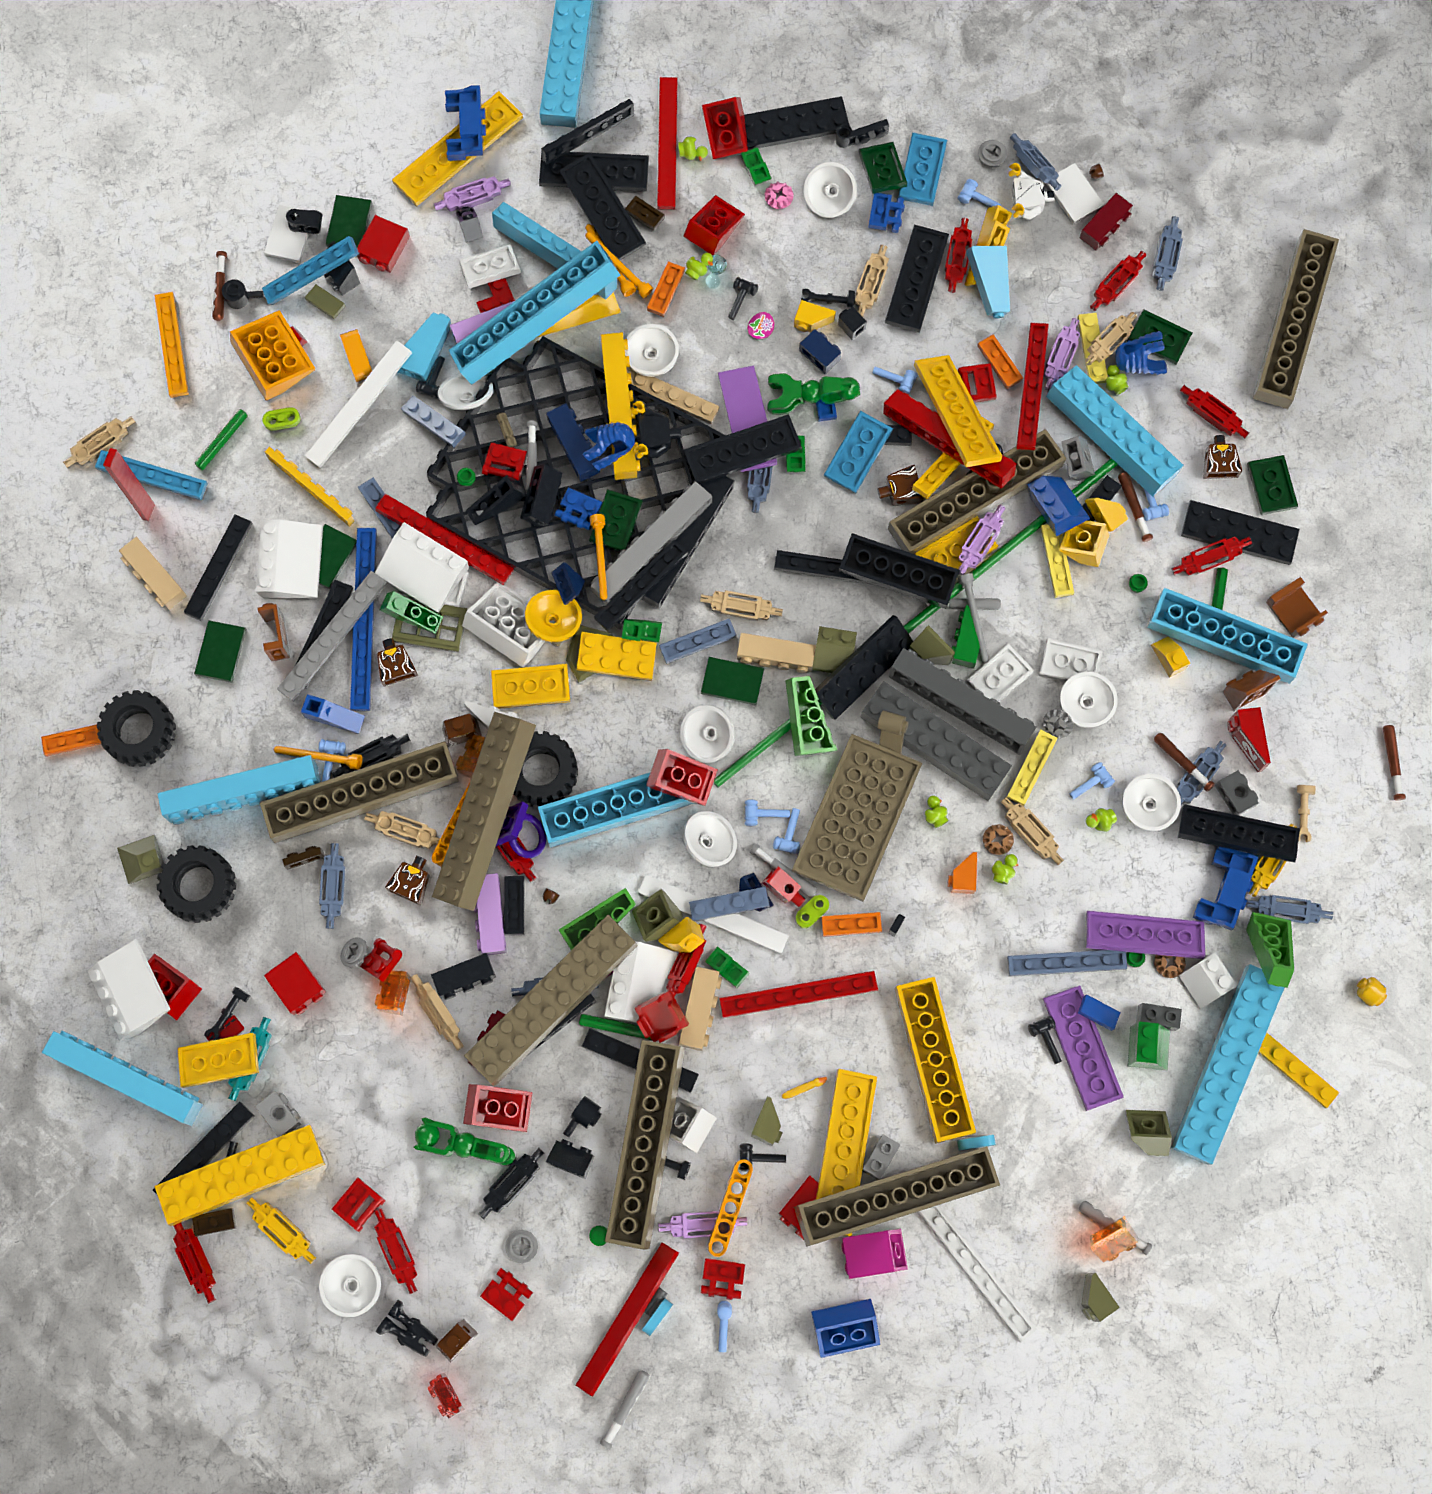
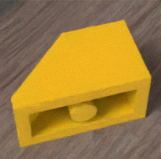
M801 300L794 319V327L802 332H812L814 329H820L834 322L836 311Z
M1087 498L1085 500L1096 522L1107 524L1108 532L1114 531L1128 520L1125 514L1126 511L1120 503L1100 498Z
M1169 636L1151 644L1169 678L1186 670L1191 664L1182 647Z
M685 917L658 939L659 943L672 951L691 953L705 941L700 925L689 917Z

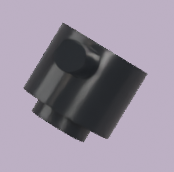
M236 279L227 281L222 287V295L227 305L233 309L245 307L249 299L264 298L263 290L247 291L245 285Z
M584 1096L571 1114L570 1118L572 1120L563 1134L570 1137L578 1124L586 1129L590 1125L594 1127L602 1115L600 1113L602 1107Z

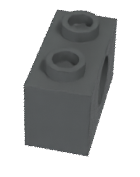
M1239 770L1215 784L1218 792L1234 815L1240 816L1259 804L1257 794L1249 788L1247 778ZM1234 790H1240L1242 797L1236 796Z
M1141 1003L1138 1005L1136 1023L1139 1021L1159 1023L1170 1031H1176L1180 1029L1182 1009Z

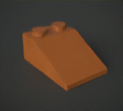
M1260 669L1256 672L1250 670L1242 675V679L1237 681L1235 678L1226 683L1227 687L1222 692L1235 711L1266 695L1281 678L1279 675Z

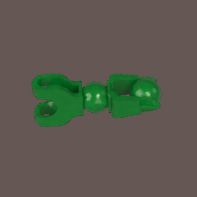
M786 373L773 374L768 377V385L772 389L783 390V393L779 398L768 402L767 411L776 415L789 414L796 406L805 404V401L816 403L821 399L825 404L850 401L860 396V384L852 377L827 376L822 377L819 382L808 380L803 384L802 380H794Z
M426 1117L421 1118L423 1124L418 1126L415 1131L417 1144L414 1148L418 1151H427L446 1157L456 1153L461 1158L472 1156L504 1166L511 1165L516 1159L515 1151L504 1144L476 1138L469 1132L459 1133L457 1127L433 1121ZM438 1128L450 1131L451 1137L448 1139V1146L444 1150L433 1147L440 1139ZM504 1151L503 1157L500 1158L501 1152Z

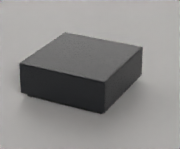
M898 914L889 930L890 935L895 937L905 916Z

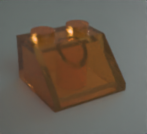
M473 735L472 739L467 740L464 747L466 751L463 756H459L456 762L458 773L472 779L485 737Z
M392 970L384 982L380 981L381 992L377 994L375 999L377 1010L403 1016L411 976L407 972Z
M1125 1216L1090 1235V1248L1102 1262L1107 1260L1113 1261L1119 1256V1253L1124 1250L1130 1251L1134 1249L1138 1243V1236Z

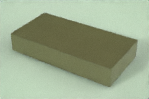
M317 284L305 296L306 301L334 320L345 308V303Z

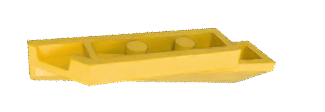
M1000 205L989 207L986 211L976 246H1004L1010 228L1006 225L1013 213ZM971 266L969 267L965 286L976 284Z
M614 292L606 300L598 294L593 295L538 337L619 314L620 308Z

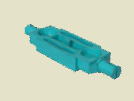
M263 1017L259 1027H252L250 1033L256 1034L259 1069L270 1046L268 1044L272 1037L266 1031L271 1019ZM258 1073L229 1079L228 1084L233 1088L228 1099L236 1101L240 1090L248 1091Z

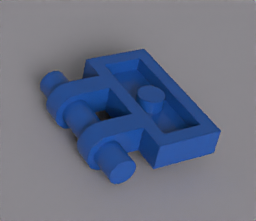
M875 193L868 228L886 231L888 224L892 226L893 233H898L899 227L902 226L901 215L905 208L903 204L904 198L898 197L896 202H891L892 195ZM889 210L895 212L894 217L889 216Z
M568 488L560 503L561 507L566 508V510L557 509L555 516L561 518V521L575 524L580 529L590 530L592 526L587 519L591 515L599 513L602 501ZM572 512H576V513L580 514L581 517L578 518V517L573 516V515H571V514H572Z

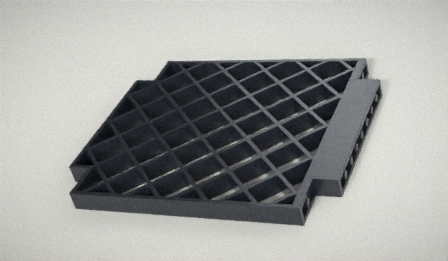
M542 336L540 341L537 340L535 342L533 352L530 356H526L523 365L511 358L499 364L493 374L487 377L486 380L488 381H485L484 388L477 392L475 401L481 399L486 394L489 385L492 383L493 389L496 390L500 408L477 414L483 406L481 405L474 409L466 410L465 417L458 421L456 426L464 430V432H466L469 426L472 427L476 446L453 451L455 447L453 448L446 443L445 448L438 452L437 460L427 470V477L429 482L443 490L438 492L434 505H430L427 509L426 517L513 567L514 571L548 590L558 589L556 584L548 579L546 565L573 559L576 571L582 577L577 558L596 553V544L575 548L570 527L576 525L567 521L566 523L557 520L549 522V525L540 527L530 523L531 527L503 534L497 514L495 515L499 535L481 540L469 536L466 522L471 521L467 511L463 512L459 492L487 485L489 491L491 489L490 484L497 483L504 477L492 474L476 477L472 485L462 486L455 480L451 462L479 456L483 468L485 463L483 454L488 453L491 443L507 445L505 439L480 444L475 425L497 420V415L501 413H506L507 417L534 411L539 430L535 433V440H542L547 460L537 462V466L547 464L552 468L569 465L570 462L566 455L555 458L550 457L546 439L556 437L551 427L543 429L538 410L564 403L570 409V402L597 396L602 415L577 420L576 422L581 424L584 430L609 424V414L605 411L601 394L606 393V383L598 384L596 378L597 376L605 381L604 369ZM544 349L552 352L555 364L532 369ZM557 355L567 361L559 363ZM507 367L517 372L501 377ZM577 369H584L591 373L593 386L567 392L562 373ZM558 374L563 393L535 400L531 381ZM527 382L531 401L504 407L499 389ZM628 384L629 390L633 391L632 405L636 402L637 398L646 403L644 404L645 407L668 415L672 427H677L675 419L685 424L680 426L682 436L700 432L707 436L709 441L725 436L723 433L642 389ZM638 413L635 417L640 431L639 415L641 414ZM528 433L514 436L517 446L528 443ZM640 437L635 438V442H638V445L641 444ZM675 439L680 458L654 464L653 459L647 457L649 466L640 468L641 471H637V478L615 480V475H610L594 480L588 478L586 482L558 488L556 497L560 510L565 511L560 503L568 488L580 493L589 491L590 497L595 499L593 490L620 483L623 494L628 495L625 482L652 476L657 496L641 499L643 504L640 510L660 505L661 511H666L665 504L672 502L676 497L679 498L683 494L684 489L662 494L657 474L683 468L688 485L693 484L681 439ZM612 444L598 457L612 454ZM445 463L448 465L452 483L437 477ZM524 465L519 481L524 490L525 486L522 476L526 475L527 465ZM510 468L506 470L515 472L516 469ZM723 476L699 484L712 495V503L675 539L688 551V554L641 600L657 609L661 608L732 492L735 480ZM455 493L460 513L437 518L436 516L449 496ZM526 496L516 505L503 512L523 508ZM462 523L464 532L451 525ZM636 524L633 529L634 534L631 535L628 545L631 544L634 538L640 537L644 533V531L638 532ZM565 529L570 550L542 556L538 535ZM534 537L539 555L538 558L522 562H516L509 558L506 543ZM502 545L504 555L491 547ZM604 547L609 564L612 562L610 548ZM542 567L544 577L530 569ZM598 575L583 578L585 582L581 590L584 599L579 596L574 598L582 609L593 615H596L605 606L596 607L589 603L585 588L592 585L591 582ZM634 607L614 625L616 628L621 630L624 625V619H628Z

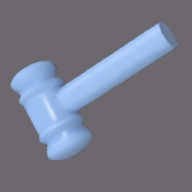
M967 179L958 196V200L963 204H968L969 200L973 198L989 207L1001 206L1000 203L976 192L978 183L973 179Z
M874 367L872 372L875 375L900 383L898 389L908 395L918 377L917 373L913 370H906L904 377L878 367Z
M1144 489L1150 506L1148 509H1143L1144 519L1148 521L1168 516L1169 508L1167 504L1157 506L1155 497H1152Z
M321 739L319 742L320 752L334 755H343L345 753L346 745L344 742L325 741L324 739ZM325 762L322 782L330 779L333 762Z
M1102 762L1096 763L1091 768V771L1096 776L1069 793L1073 800L1099 782L1103 784L1104 788H1109L1114 784L1115 780L1106 770L1105 766H1103Z
M749 799L745 801L744 819L746 820V826H756L758 824V817H790V810L757 809V800Z
M792 809L785 839L777 836L773 842L774 849L789 852L790 854H798L800 842L792 841L800 813L799 809Z
M721 1301L717 1308V1314L720 1318L718 1351L726 1352L728 1319L732 1315V1306L728 1301Z

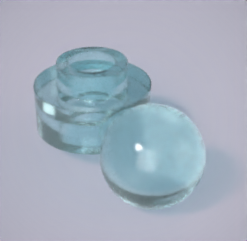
M714 255L713 266H708L712 273L706 278V284L711 289H715L720 285L718 275L723 273L727 267L726 259L720 255Z

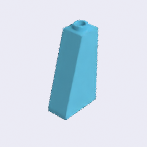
M971 246L966 250V254L987 316H993V318H1003L1004 315L1010 312L1007 246Z
M433 312L404 346L412 354L398 370V373L427 382L451 330V320L447 315Z

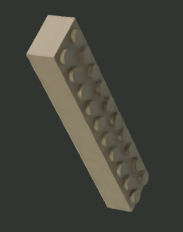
M1306 229L1302 231L1296 245L1252 399L1288 409L1294 401L1339 239Z
M1044 429L1037 434L1035 450L1017 449L1016 446L1002 454L1016 463L1015 475L1002 489L977 473L972 472L891 520L888 531L901 550L915 554L973 518L980 517L1027 489V484L1062 468L1067 458L1048 431Z
M498 712L493 713L432 894L433 898L474 911L536 728L535 724Z
M443 741L260 802L270 839L274 843H278L457 783L459 779L447 743Z
M607 915L482 1037L464 1057L495 1087L638 946L637 943Z
M646 1040L641 1041L605 1242L643 1250L650 1249L684 1059V1047Z
M986 1146L798 1205L794 1209L805 1245L808 1247L1000 1186L988 1147Z

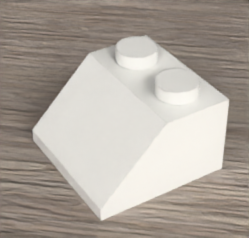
M1213 953L1178 976L1199 1009L1237 987V984L1216 953Z
M677 1097L669 1138L697 1153L717 1118L703 1108Z

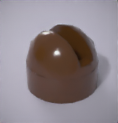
M1100 164L1091 167L1089 174H1091L1092 179L1096 180L1104 177Z
M546 888L542 897L544 902L550 899L548 904H554L560 895Z

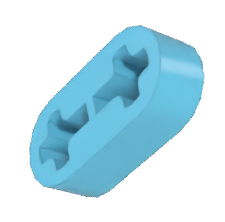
M994 1135L958 1140L957 1145L958 1150L963 1151L994 1146L996 1142Z
M665 1298L642 1331L651 1336L673 1304Z

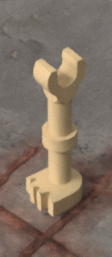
M1313 785L1297 786V793L1301 794L1300 809H1298V814L1300 815L1299 841L1301 834L1306 836V842L1311 841V834L1307 828L1308 815H1310L1308 798L1309 795L1315 794L1316 786Z

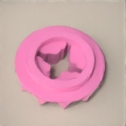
M777 181L774 184L771 183L766 188L765 200L772 208L783 209L792 203L793 191L786 182L780 183ZM782 190L783 196H779L776 200V193Z

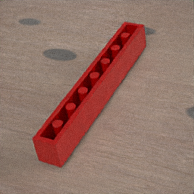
M899 389L884 402L883 414L964 465L936 411L930 410L923 403L916 401ZM1002 455L1000 462L967 468L1002 489L1015 475L1016 463Z

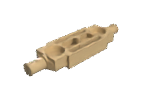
M880 245L878 254H871L856 291L855 304L859 306L858 312L862 317L865 310L872 309L874 302H877L884 282L889 258L885 257L888 248L886 245ZM870 269L869 273H867L864 287L862 290H860L866 270ZM884 273L877 294H874L880 274Z
M1131 312L1127 317L1121 315L1115 318L1091 342L1092 345L1087 349L1090 355L1085 359V363L1091 365L1095 360L1100 363L1108 358L1130 336V332L1134 329L1132 321L1137 318V315ZM1110 326H1112V330H1111L1109 333H1106V334L1103 336L1102 340H1100V339H1099L1100 336H1101ZM1120 337H1122L1123 339L1112 349V351H1110L1109 348H1111L1116 343V341Z
M130 416L123 422L117 418L109 423L106 422L70 448L72 456L63 461V463L68 468L76 462L80 465H84L89 460L93 462L99 457L101 450L109 451L110 448L121 443V439L128 435L127 428L136 423L135 420Z
M725 590V592L715 591L713 596L701 594L700 602L710 603L713 611H719L725 615L752 620H768L770 615L782 617L783 609L772 607L771 601L763 600L759 596ZM728 595H735V596H740V597H746V598L756 599V600H758V601L755 602V601H750V600H745V599H739V598L729 597ZM726 609L734 610L740 613H750L754 614L755 616L727 612Z
M1005 797L1001 801L1008 810L1005 818L1011 823L1010 826L1043 860L1051 857L1057 865L1062 863L1064 859L1056 852L1059 845L1053 840L1054 836L1029 808L1026 810L1021 803L1013 805Z
M381 811L378 816L367 812L364 819L375 823L374 829L382 832L384 836L418 848L422 846L430 849L433 844L437 845L440 840L435 829L392 812L389 814ZM395 818H399L410 823L422 826V828H417L415 826H412V824L406 822H400L398 820H395ZM390 832H393V833H396V834H398V835H401V836H404V837L413 839V840H415V841H417V842L414 843V842H411V841L402 839V838H400V837L391 835V834H389V833H390Z
M418 974L412 976L410 979L416 986V994L421 1000L419 1004L439 1035L443 1034L447 1042H452L457 1051L462 1049L464 1045L458 1038L460 1030L435 989L433 990L429 982L423 983Z

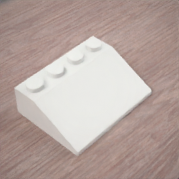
M287 520L261 521L256 592L263 599L318 598L323 526Z
M404 522L393 537L375 574L431 610L439 613L469 569L468 561Z
M498 582L466 611L462 624L464 628L521 667H524L546 642L536 637L526 625L525 609L529 601L506 585Z
M137 939L101 959L88 970L90 979L120 1040L140 1035L170 1010Z
M636 942L638 946L613 970L604 1015L605 1019L638 1025L637 1020L639 1016L634 1008L667 991L666 986L669 982L667 977L678 956V952Z

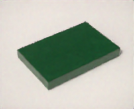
M894 142L859 149L860 159L872 194L907 187V180Z
M336 195L325 243L327 247L332 241L338 243L348 236L353 238L356 247H358L367 230L372 200Z
M1143 309L1127 342L1139 339L1140 336L1160 331L1162 339L1146 342L1143 345L1163 341L1164 350L1152 354L1177 365L1193 332Z
M1284 455L1249 461L1247 463L1261 515L1298 508Z
M607 489L598 513L605 516V525L602 529L604 547L620 552L627 549L643 500ZM593 529L589 542L596 544L595 530Z
M324 524L322 533L319 584L330 589L355 549L357 540L327 524Z
M208 620L194 674L232 683L246 628Z
M709 657L701 694L757 705L764 668Z

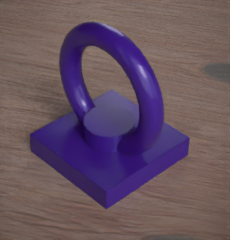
M522 801L508 808L496 846L509 842L511 848L519 856L535 858L545 848L546 833L539 819L526 813L529 805ZM523 821L532 823L538 832V845L531 851L524 850L516 841L522 829Z

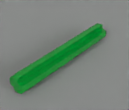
M239 409L196 460L195 465L199 469H205L248 416L245 411Z
M1224 567L1217 569L1212 606L1223 610L1228 569Z
M581 1014L579 1019V1025L652 1041L650 1037H644L638 1025L587 1014Z

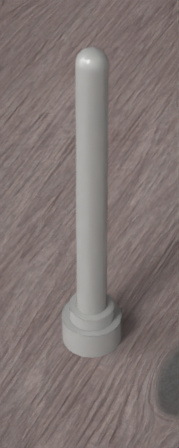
M973 573L958 576L959 584H962V588L965 589L968 606L980 644L979 654L981 661L986 663L989 659L972 590L974 577Z

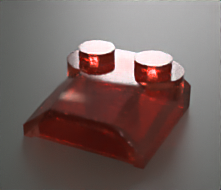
M445 1373L439 1374L435 1379L429 1381V1393L433 1399L437 1398L440 1404L437 1407L443 1417L447 1416L449 1419L465 1410Z

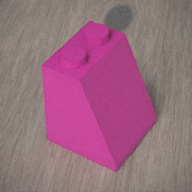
M901 1229L842 1238V1252L846 1257L845 1271L849 1275V1279L908 1270Z

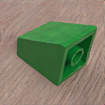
M1139 1021L1132 1025L1129 1034L1127 1066L1167 1071L1170 1031L1159 1023Z

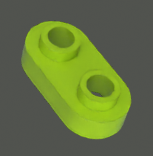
M288 407L266 412L262 421L268 430L275 431L297 426L301 417L297 409ZM290 417H294L292 421L288 420ZM272 420H276L274 424H270Z
M823 895L814 896L797 912L795 918L797 925L804 929L814 925L828 911V899ZM818 901L822 902L823 907H817L816 903ZM808 915L809 920L804 921L802 916Z

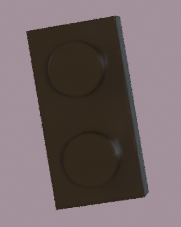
M636 195L625 208L630 216L653 231L656 230L665 218V214Z
M311 846L306 848L305 852L299 854L298 852L290 853L287 855V858L282 860L284 867L289 870L324 858V853L320 847Z
M234 1208L205 1213L192 1218L195 1237L237 1229Z

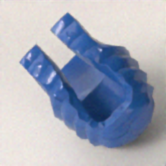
M1160 331L1152 332L1145 336H1140L1139 339L1122 343L1115 353L1117 367L1125 373L1130 372L1131 374L1135 372L1137 374L1150 373L1151 375L1154 373L1157 375L1167 373V364L1164 360L1155 361L1147 358L1149 354L1164 350L1163 341L1143 345L1146 342L1162 339V333Z
M621 422L587 429L585 434L597 444L585 451L583 456L588 461H591L604 453L607 447L612 444L615 448L614 454L592 463L600 471L606 466L611 465L612 462H616L618 458L626 455L635 444L634 432L627 424Z

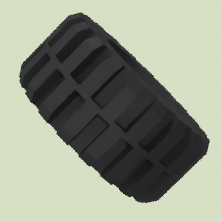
M133 690L132 694L126 691L122 692L121 697L114 696L111 704L107 702L104 706L106 710L104 712L101 711L99 714L101 722H97V729L100 730L97 735L98 739L102 741V747L118 762L126 763L132 767L136 764L139 767L146 766V762L150 764L155 763L157 757L162 759L165 756L163 752L166 749H171L170 741L175 740L176 735L173 731L176 730V724L173 722L174 717L158 697L152 696L151 693L146 691L141 693L139 690ZM139 713L150 715L153 720V727L145 740L137 744H126L122 741L121 728L129 717Z
M534 731L513 795L520 802H526L531 807L533 805L539 807L565 799L566 795L571 794L572 787L577 782L578 767L574 752L565 740H561L560 736L556 734L552 736L547 731H543V734H538V731ZM548 754L556 759L559 765V772L552 782L539 786L526 781L523 776V766L534 755Z
M193 845L187 846L186 850L180 848L176 850L177 854L175 856L170 854L167 857L169 859L168 863H163L160 867L163 871L158 873L157 879L160 882L156 884L157 891L160 892L159 898L170 912L182 920L200 923L201 920L211 921V917H219L222 914L220 911L223 908L228 909L230 906L228 904L229 900H233L235 896L233 890H236V883L234 882L236 877L231 869V865L223 856L215 850L207 849L201 845L198 848ZM197 867L209 869L214 878L213 887L209 894L198 901L184 899L180 893V884L184 875Z

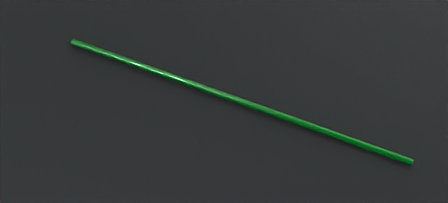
M1111 458L1094 472L1095 475L1089 476L1071 490L1075 497H1079L1115 468L1117 463ZM1040 515L970 573H973L974 581L1037 531L1041 525L1047 523L1044 517ZM959 582L955 584L950 599H953L964 590ZM930 604L905 624L904 628L908 634L941 607ZM790 718L718 775L713 782L716 787L719 788L791 730Z

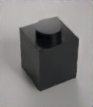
M853 306L839 314L838 326L852 340L866 330L867 321Z

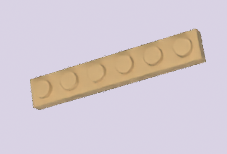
M626 367L627 373H631L632 385L682 412L709 424L713 423L719 411L718 405L655 377L640 375L630 367Z

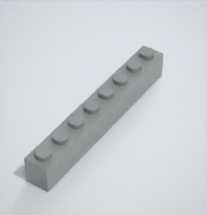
M696 481L692 485L689 484L683 490V494L679 498L676 497L670 503V507L666 511L660 512L653 524L647 525L640 537L637 536L633 539L631 546L627 550L624 549L620 552L618 559L614 563L611 562L605 568L607 599L602 600L600 598L598 576L591 582L592 592L607 605L712 503V495Z

